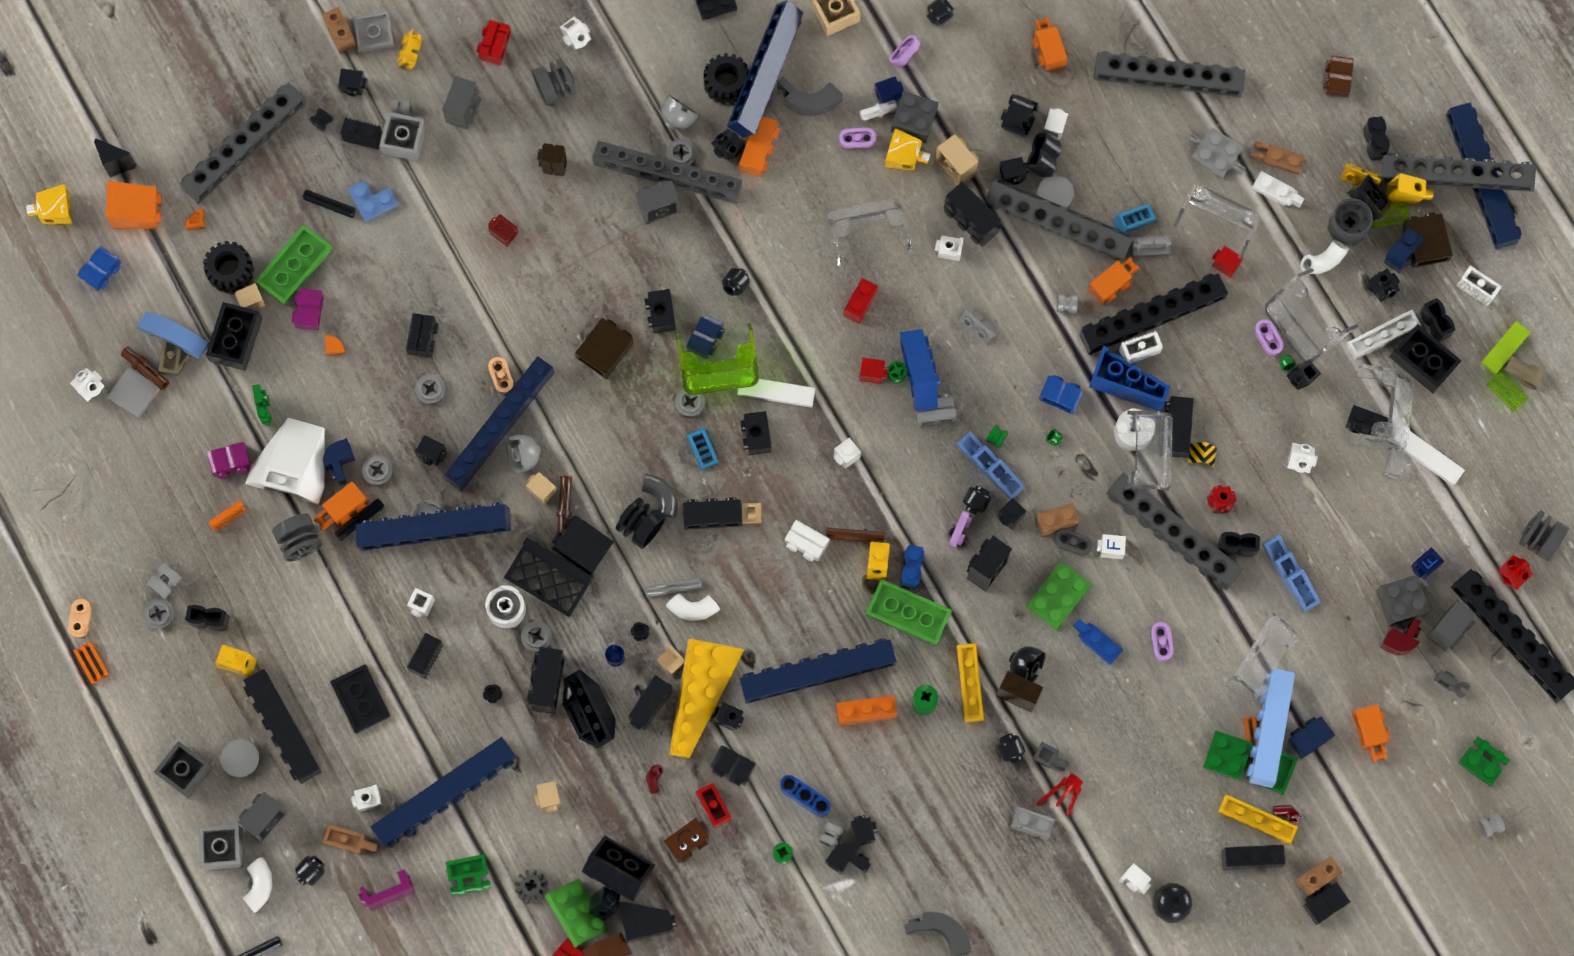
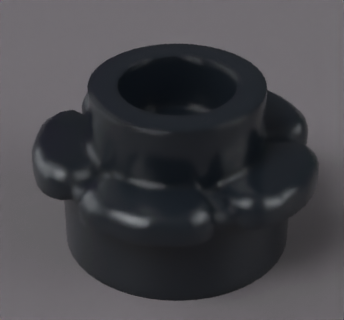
M637 622L631 628L630 633L636 641L645 640L649 636V627L645 623Z
M495 684L487 685L484 688L483 698L486 701L488 700L489 703H496L502 697L500 687Z

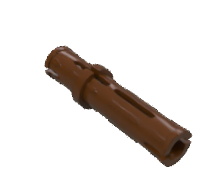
M129 346L122 350L121 356L132 364V368L138 369L160 390L167 388L169 380L149 365L143 356H139Z
M560 476L559 512L556 515L558 517L557 533L560 534L565 529L563 527L568 517H572L570 512L571 476ZM565 488H566V503L564 502V498H565ZM564 508H565V521L563 522Z
M827 527L826 537L832 540L862 542V544H866V542L884 543L885 532L867 531L868 529L852 530Z

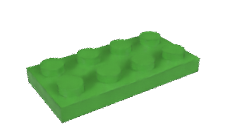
M302 225L256 279L255 283L286 305L332 251L333 247L305 225Z
M881 579L865 615L937 646L952 610Z

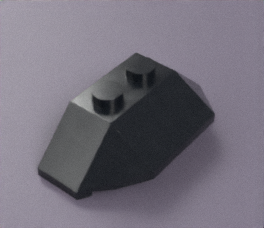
M582 670L575 671L564 679V709L578 738L596 748H601L614 739L616 718L600 685Z

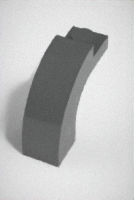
M783 76L777 81V91L782 97H786L785 106L798 114L807 116L821 115L831 111L843 101V94L831 82L816 93L805 94L795 89Z
M923 912V921H920V918L910 919L908 924L904 926L906 934L924 930L939 932L947 940L951 956H962L972 953L970 941L965 930L956 920L948 915L939 912Z

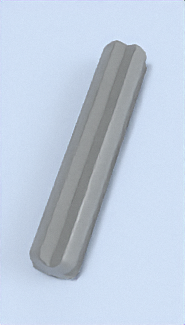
M700 578L647 586L645 587L646 597L650 598L702 588V582Z

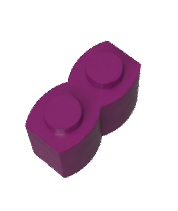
M300 288L299 293L295 294L294 303L297 305L296 311L292 312V322L296 328L319 331L324 301L322 290Z
M244 442L207 452L212 475L219 479L228 477L232 472L244 473L248 470L247 468L251 467L249 454Z

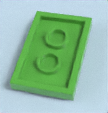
M1061 561L1026 605V608L1057 631L1092 584Z
M579 878L545 896L575 948L609 930L603 920L588 913L591 899Z

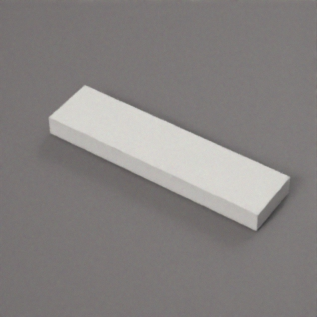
M1410 310L1348 341L1346 345L1354 359L1357 360L1410 333L1417 324L1422 325L1414 311Z
M740 376L737 396L813 408L816 388Z
M1401 426L1390 441L1452 486L1455 485L1465 471L1404 426Z

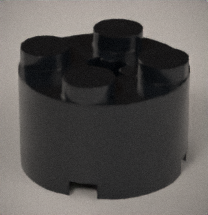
M1012 94L1008 102L1010 104L1008 110L1004 109L1001 115V120H1003L1001 128L1025 137L1035 121L1033 112L1038 111L1039 104L1020 95Z

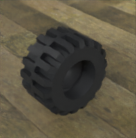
M724 53L722 57L719 54L716 55V59H710V64H706L703 73L705 91L710 99L714 97V102L722 101V105H726V102H729L731 105L734 104L735 100L737 101L749 72L746 62L743 63L741 57L737 59L735 54L728 56V53ZM722 73H732L737 77V81L732 85L725 86L718 83L716 78Z
M224 241L222 245L219 242L216 248L212 246L210 248L211 252L205 254L207 259L203 260L205 265L203 269L211 285L216 287L217 290L221 291L223 289L224 293H229V290L235 293L236 289L240 288L241 290L244 288V284L248 285L250 283L248 279L253 277V262L242 245L238 246L236 242L230 244L229 241ZM224 261H238L239 265L235 272L228 275L218 272L220 265Z

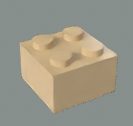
M811 0V7L826 36L860 22L861 13L854 0Z
M954 134L937 147L935 160L953 182L958 185L961 182L966 183L976 175L979 159L973 151L970 152L967 149L965 141Z

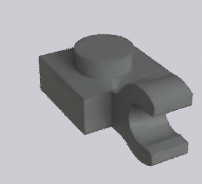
M1441 670L1434 680L1449 691H1454L1458 697L1463 698L1465 694L1461 692L1460 688L1464 687L1468 690L1471 686L1466 682L1457 683L1458 681L1454 679L1455 676L1452 673Z
M1041 742L1033 757L1035 762L1049 769L1053 764L1065 771L1069 763L1057 756L1059 750L1044 742Z

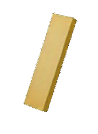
M976 643L957 645L964 723L984 721Z
M1225 794L1218 810L1219 814L1288 845H1291L1299 827Z

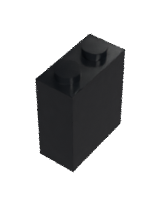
M577 515L572 518L568 517L563 524L565 528L561 534L557 533L552 540V543H554L552 549L590 575L597 568L614 541Z

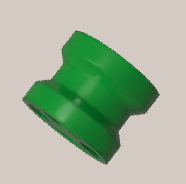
M895 361L889 365L887 376L892 383L904 381L907 371L904 363Z
M995 424L986 441L993 442L997 448H1000L1009 432L1006 430L1002 431Z
M787 843L777 844L773 849L774 860L779 864L788 863L793 853L791 846Z

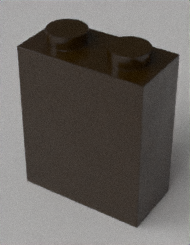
M1432 212L1424 215V217L1411 216L1405 220L1402 225L1403 233L1407 228H1410L1423 237V241L1411 256L1412 268L1448 262L1452 258L1453 254L1442 213L1436 214Z
M601 318L575 352V356L580 362L605 379H608L632 347L633 338H631L632 335L628 331L618 329L612 320Z
M1007 670L996 697L1032 713L1043 686Z

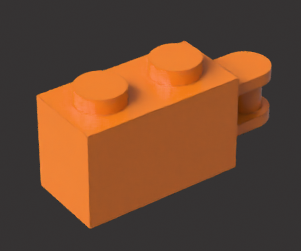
M1044 17L1040 21L1036 19L1035 27L1037 31H1035L1032 43L1034 49L1038 50L1040 66H1043L1044 71L1066 66L1068 58L1057 26L1051 27L1048 17Z
M1132 257L1123 264L1117 261L1090 282L1088 290L1102 306L1106 302L1110 304L1117 298V293L1120 291L1125 292L1131 286L1132 275L1140 266L1134 264Z
M352 481L322 504L324 511L314 518V522L319 523L322 531L334 522L339 527L341 524L344 525L351 520V516L356 512L359 513L366 508L368 501ZM327 515L331 517L328 521L324 518Z
M1378 704L1355 709L1352 712L1362 750H1369L1373 763L1377 762L1378 759L1386 760L1387 754L1384 745L1389 742L1390 734L1388 728L1384 727L1383 724L1384 713L1382 709H1379ZM1374 747H1379L1380 751L1375 752Z

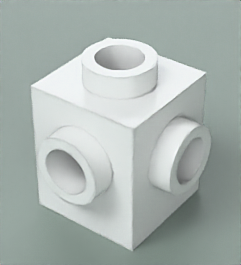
M575 17L559 27L564 35L562 38L566 45L572 46L576 50L584 47L591 40L588 34L590 30L587 25Z
M88 368L80 371L76 378L70 382L72 387L87 402L92 397L97 396L101 389L105 387L100 382L102 377L95 370L91 372Z
M1292 443L1287 468L1300 473H1310L1312 466L1315 467L1318 456L1315 455V448L1307 444Z

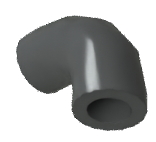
M646 473L642 492L650 493L656 497L660 513L667 518H676L677 498L673 488L664 479Z

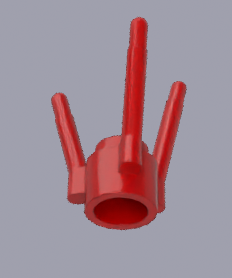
M1070 774L1068 778L1064 777L1036 805L1042 804L1063 786L1065 791L1057 801L1056 806H1060L1068 794L1074 793L1066 815L1069 816L1077 796L1082 790L1080 786L1083 784V781L1074 774Z

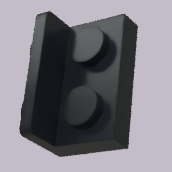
M695 0L702 21L737 10L735 0Z
M1353 405L1345 428H1348L1352 433H1362L1367 435L1369 439L1378 441L1382 440L1385 436V430L1390 418Z

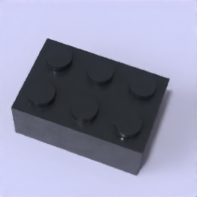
M963 182L959 183L946 195L944 203L945 214L949 218H954L958 222V227L962 231H967L975 244H980L983 247L999 233L1002 220Z
M222 302L206 352L208 360L246 371L262 321L260 312Z
M1418 324L1389 357L1432 394L1462 361Z
M992 536L990 540L986 538L980 547L979 554H975L972 557L966 571L968 572L967 579L985 592L1008 562L1012 551L1011 547L995 536Z
M540 647L539 652H535L534 663L536 671H532L530 679L533 688L528 691L527 702L531 706L532 711L556 714L565 662L563 650Z
M604 835L590 853L582 873L621 894L624 898L634 901L648 882L656 864Z

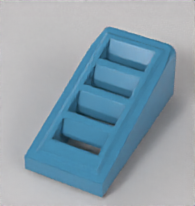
M1145 204L1117 214L1113 223L1117 229L1131 233L1155 222L1157 218L1149 204ZM1142 211H1144L1148 219L1144 218Z
M705 428L685 435L701 470L719 463ZM702 435L703 439L693 441V438ZM705 442L706 446L699 449L696 448V445ZM706 449L709 450V453L702 456L699 455V452ZM709 456L712 457V460L705 463L702 462V459Z

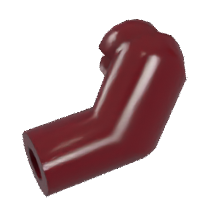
M659 764L653 765L646 775V781L651 794L660 791L657 781L664 769Z
M1273 806L1274 816L1284 815L1292 824L1300 822L1301 816L1293 806Z

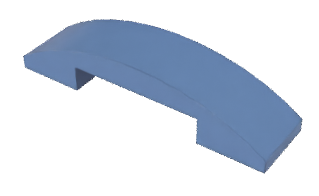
M145 312L136 326L137 329L151 336L156 335L182 348L185 353L198 359L201 358L209 346V342L194 332L154 313Z

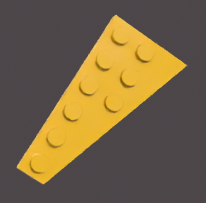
M688 639L669 755L690 758L745 649Z

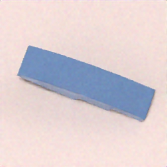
M968 431L955 444L1008 498H1014L1025 488L1023 483L1005 463L998 459L986 445H983L971 431Z
M1276 535L1262 543L1261 545L1301 609L1306 612L1321 603L1303 569H1300L1292 552L1288 551L1281 536Z

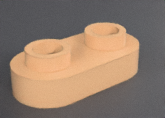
M495 357L488 364L489 372L496 391L505 395L514 387V382L507 362L501 357ZM501 366L502 369L500 371H496L495 367ZM503 383L508 384L506 388L501 387Z
M77 599L71 606L68 631L75 638H83L89 631L92 606L85 599ZM80 605L84 606L82 611H78ZM77 624L81 625L79 630H75Z

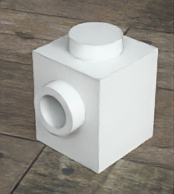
M849 437L834 448L833 457L839 465L842 464L846 469L861 458V451Z
M415 588L407 604L408 609L411 611L410 614L421 618V616L427 618L435 599L433 595Z

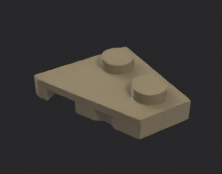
M163 339L158 372L160 374L178 376L192 356L185 353L182 348Z

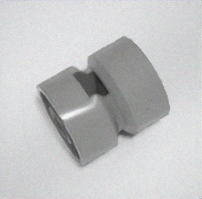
M162 563L156 570L157 575H152L145 584L160 597L166 599L172 592L171 587H176L182 580V577L169 566ZM163 576L169 579L167 583L161 580Z

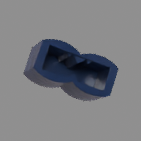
M702 314L687 343L686 349L705 359H708L709 355L713 356L717 348L715 345L718 339L721 340L725 333V329H723L724 323L706 314Z
M1314 716L1305 723L1307 726L1301 730L1298 727L1290 733L1291 738L1288 742L1301 759L1335 736L1322 717L1316 719Z

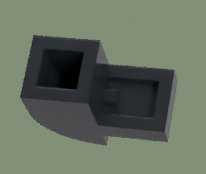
M853 843L838 845L825 861L827 866L840 875L850 862L865 873L871 867L868 857L861 853L859 855L856 854L859 846Z

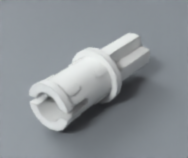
M895 100L882 104L876 103L875 106L860 111L861 119L865 121L878 116L881 118L882 115L896 112L897 104Z

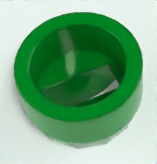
M1284 355L1279 360L1282 371H1288L1296 365L1290 355Z
M1052 429L1046 436V442L1054 446L1059 445L1063 439L1062 434L1056 429Z

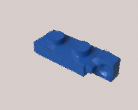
M1080 619L1075 622L1073 627L1080 632L1078 636L1081 638V641L1106 663L1111 665L1123 649L1090 622L1085 624Z

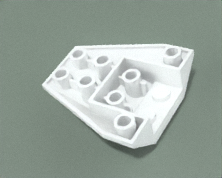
M287 418L251 465L245 484L261 489L265 487L299 496L300 500L319 505L325 488V467L323 464L325 428Z

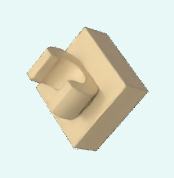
M742 503V524H761V503Z

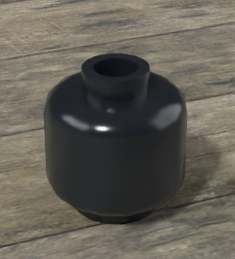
M935 0L927 7L929 14L926 16L932 24L936 22L938 25H943L953 17L952 11L954 8L947 0Z
M731 268L722 279L723 290L731 296L741 295L750 284L748 273L742 268Z
M978 485L970 487L963 499V503L967 506L965 510L975 515L977 512L984 513L991 501L990 492Z
M1009 733L998 739L997 749L1003 761H1011L1013 764L1022 759L1021 756L1025 753V747L1018 735Z
M314 855L312 857L306 856L295 868L296 879L302 885H314L325 873L324 863Z

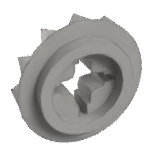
M677 139L667 147L666 156L668 160L690 165L695 161L696 149L690 141ZM680 147H682L683 153H687L683 155L682 160H680L679 155H676V153H679Z
M434 374L422 376L415 385L417 397L421 402L428 403L429 405L431 403H438L444 397L446 391L444 381ZM434 385L436 393L430 392L427 394L426 387Z
M683 388L675 397L676 409L683 416L693 417L699 415L704 409L705 397L697 388ZM686 397L690 400L695 399L693 402L694 408L691 405L685 406L687 403Z
M381 455L369 457L362 466L364 479L375 486L384 485L385 482L390 480L393 473L391 462ZM371 466L376 468L381 467L383 475L379 473L373 475L374 470Z
M158 598L149 601L145 605L142 616L144 622L149 627L164 629L167 625L171 624L174 611L168 601ZM156 607L160 612L164 611V614L161 615V621L157 617H153L156 614Z
M534 621L524 627L521 633V640L529 651L539 652L540 647L547 648L551 644L552 632L545 623ZM540 631V637L543 640H537L534 643V638L530 633L536 635Z

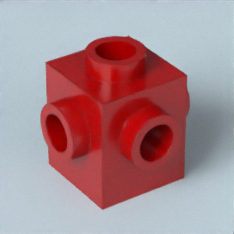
M1217 485L1213 487L1207 496L1208 505L1212 508L1213 513L1219 512V514L1230 512L1235 505L1234 502H1236L1235 492L1231 491L1230 486Z
M1514 555L1497 570L1503 583L1516 590L1533 575L1529 569L1530 564L1524 558L1520 559Z

